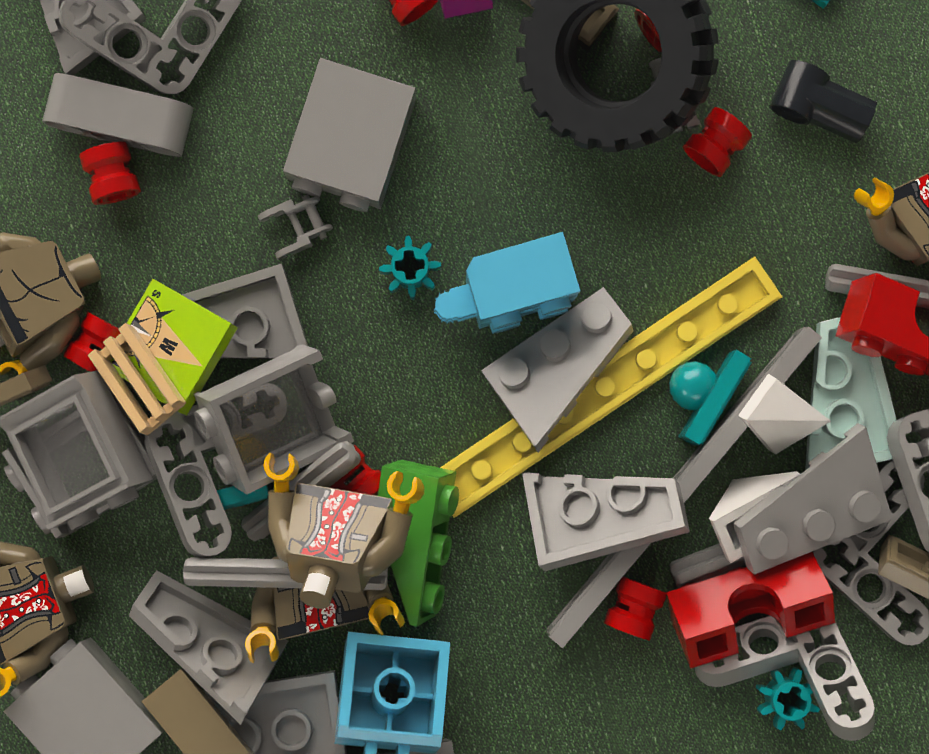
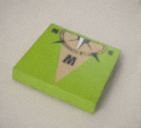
M152 279L127 324L137 330L186 401V404L177 412L187 416L196 401L194 393L202 391L238 327L155 279ZM128 345L123 349L145 380L154 396L159 401L167 404L168 401ZM114 358L111 359V363L121 378L129 382Z

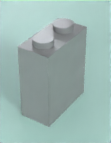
M320 58L283 169L286 178L293 181L292 189L313 197H320L322 191L341 196L339 204L361 212H367L369 206L381 209L417 99L416 88Z
M91 637L78 644L72 639L63 644L50 656V662L54 666L40 679L34 675L20 683L10 693L15 701L3 711L41 754H140L165 731L141 702L145 697Z

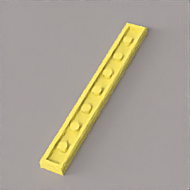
M754 256L623 344L600 375L593 377L576 399L577 404L568 416H563L548 435L549 440L539 453L513 418L440 467L457 471L454 486L459 489V501L456 511L452 515L453 518L781 299L782 295Z

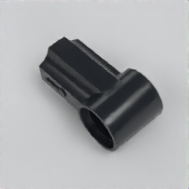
M800 60L789 61L769 105L772 112L794 123L803 125L815 124L857 144L869 127L876 112L875 109L878 102L829 81L830 76L828 73L813 64Z

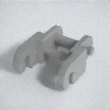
M307 194L302 197V202L295 205L292 199L258 215L259 221L265 222L271 216L278 217L286 214L290 218L298 236L296 243L282 248L275 253L277 260L284 259L288 254H296L312 247L311 239L318 236L321 240L327 238L326 233L332 230L333 227L331 224L324 225L315 206L320 201L319 197L310 198ZM306 210L314 227L313 230L307 233L303 232L296 216L297 213Z

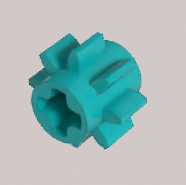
M406 236L404 241L405 247L398 251L392 246H386V251L392 258L391 265L380 266L379 272L384 275L393 274L394 280L390 283L389 292L394 293L401 286L408 289L410 299L415 300L416 288L424 285L432 291L435 289L433 281L428 278L429 271L440 270L441 262H428L427 255L432 249L430 242L424 244L419 249L413 247L410 236ZM409 256L415 257L417 265H424V269L417 270L415 274L416 279L407 280L403 271H396L397 267L405 265V258Z
M793 667L789 677L782 676L777 669L770 671L773 679L767 686L756 684L755 687L764 694L765 702L756 708L757 711L762 715H768L774 711L776 714L773 719V726L779 730L783 729L786 720L793 721L800 729H804L805 722L803 717L809 711L816 713L820 709L811 703L810 694L813 691L809 683L799 684L802 678V670ZM791 691L797 696L795 704L786 703L784 706L777 700L780 692L789 693Z

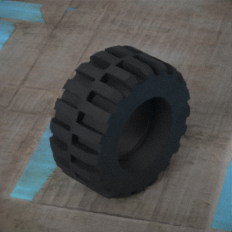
M706 0L530 1L529 4L535 9L531 17L522 18L518 31L521 34H525L526 39L524 47H516V63L525 62L527 74L520 77L519 80L523 92L532 91L536 99L530 107L538 118L548 117L552 124L549 129L560 138L570 136L574 139V145L587 150L592 148H601L603 152L634 150L672 135L673 131L686 125L696 115L694 110L707 99L711 88L708 87L710 77L717 73L719 59L714 58V44H719L717 28L712 29L708 16L712 12ZM613 4L629 5L645 13L656 27L662 48L660 69L652 86L634 99L619 102L603 99L589 88L579 71L576 54L578 38L587 19L595 11Z

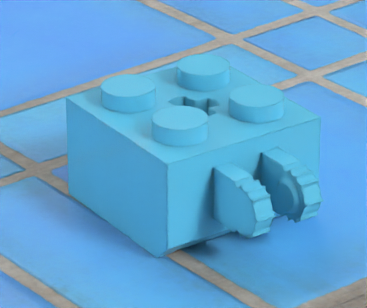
M563 232L473 257L466 270V285L452 288L449 292L439 293V297L435 298L434 314H437L441 323L446 322V324L449 322L453 324L454 321L461 322L476 317L479 329L490 326L491 332L494 334L520 326V322L523 321L522 316L538 312L539 319L543 320L568 312V308L572 307L571 302L580 293V288Z
M348 632L344 646L334 744L364 747L363 754H377V748L396 750L395 754H409L410 751L436 754L441 748L443 737L450 642ZM388 683L398 685L397 692L404 693V698H399L396 704L386 702V697H381L380 692L385 690Z

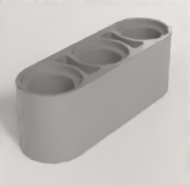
M55 73L42 122L62 131L108 142H126L129 147L168 156L182 157L194 108L174 99L73 75Z

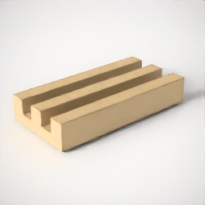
M125 323L118 329L121 334L116 338L108 337L103 342L105 347L101 351L94 349L88 354V357L139 433L148 436L182 408L186 401L137 330ZM128 345L168 401L163 407L123 349ZM114 358L152 414L150 418L111 363V359Z

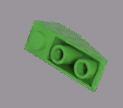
M398 460L382 466L378 496L392 498L387 490V481L390 475L396 471L403 473V482L400 485L402 496L407 495L411 491L414 477L421 479L424 485V495L417 503L410 504L409 512L413 514L404 552L391 565L409 625L417 627L435 617V614L440 611L443 604L445 589L440 584L442 566L447 563L452 548V539L447 535L450 516L455 513L459 501V489L454 486L457 471ZM392 498L393 507H394L395 499Z

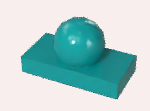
M736 349L728 353L716 374L708 365L698 361L686 362L672 373L669 385L673 400L682 408L694 410L679 434V438L692 446L704 443L752 362L750 360L752 358Z

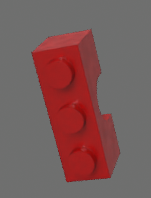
M873 273L852 281L835 336L852 343L851 349L859 354L869 357L883 356L895 361V368L902 372L919 376L926 374L929 376V337L920 330L915 318V308L920 291L879 273Z
M813 552L757 574H753L747 567H738L726 574L701 582L687 583L678 589L666 592L671 621L690 668L738 654L735 625L741 618L750 614L762 613L774 617L781 624L787 638L835 623L833 592Z

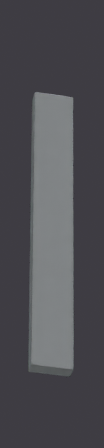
M809 326L800 328L792 334L710 432L704 443L700 444L673 478L680 484L684 503L748 427L738 415L766 376L770 374L784 384L822 339ZM650 543L608 554L547 627L546 633L561 648H564Z

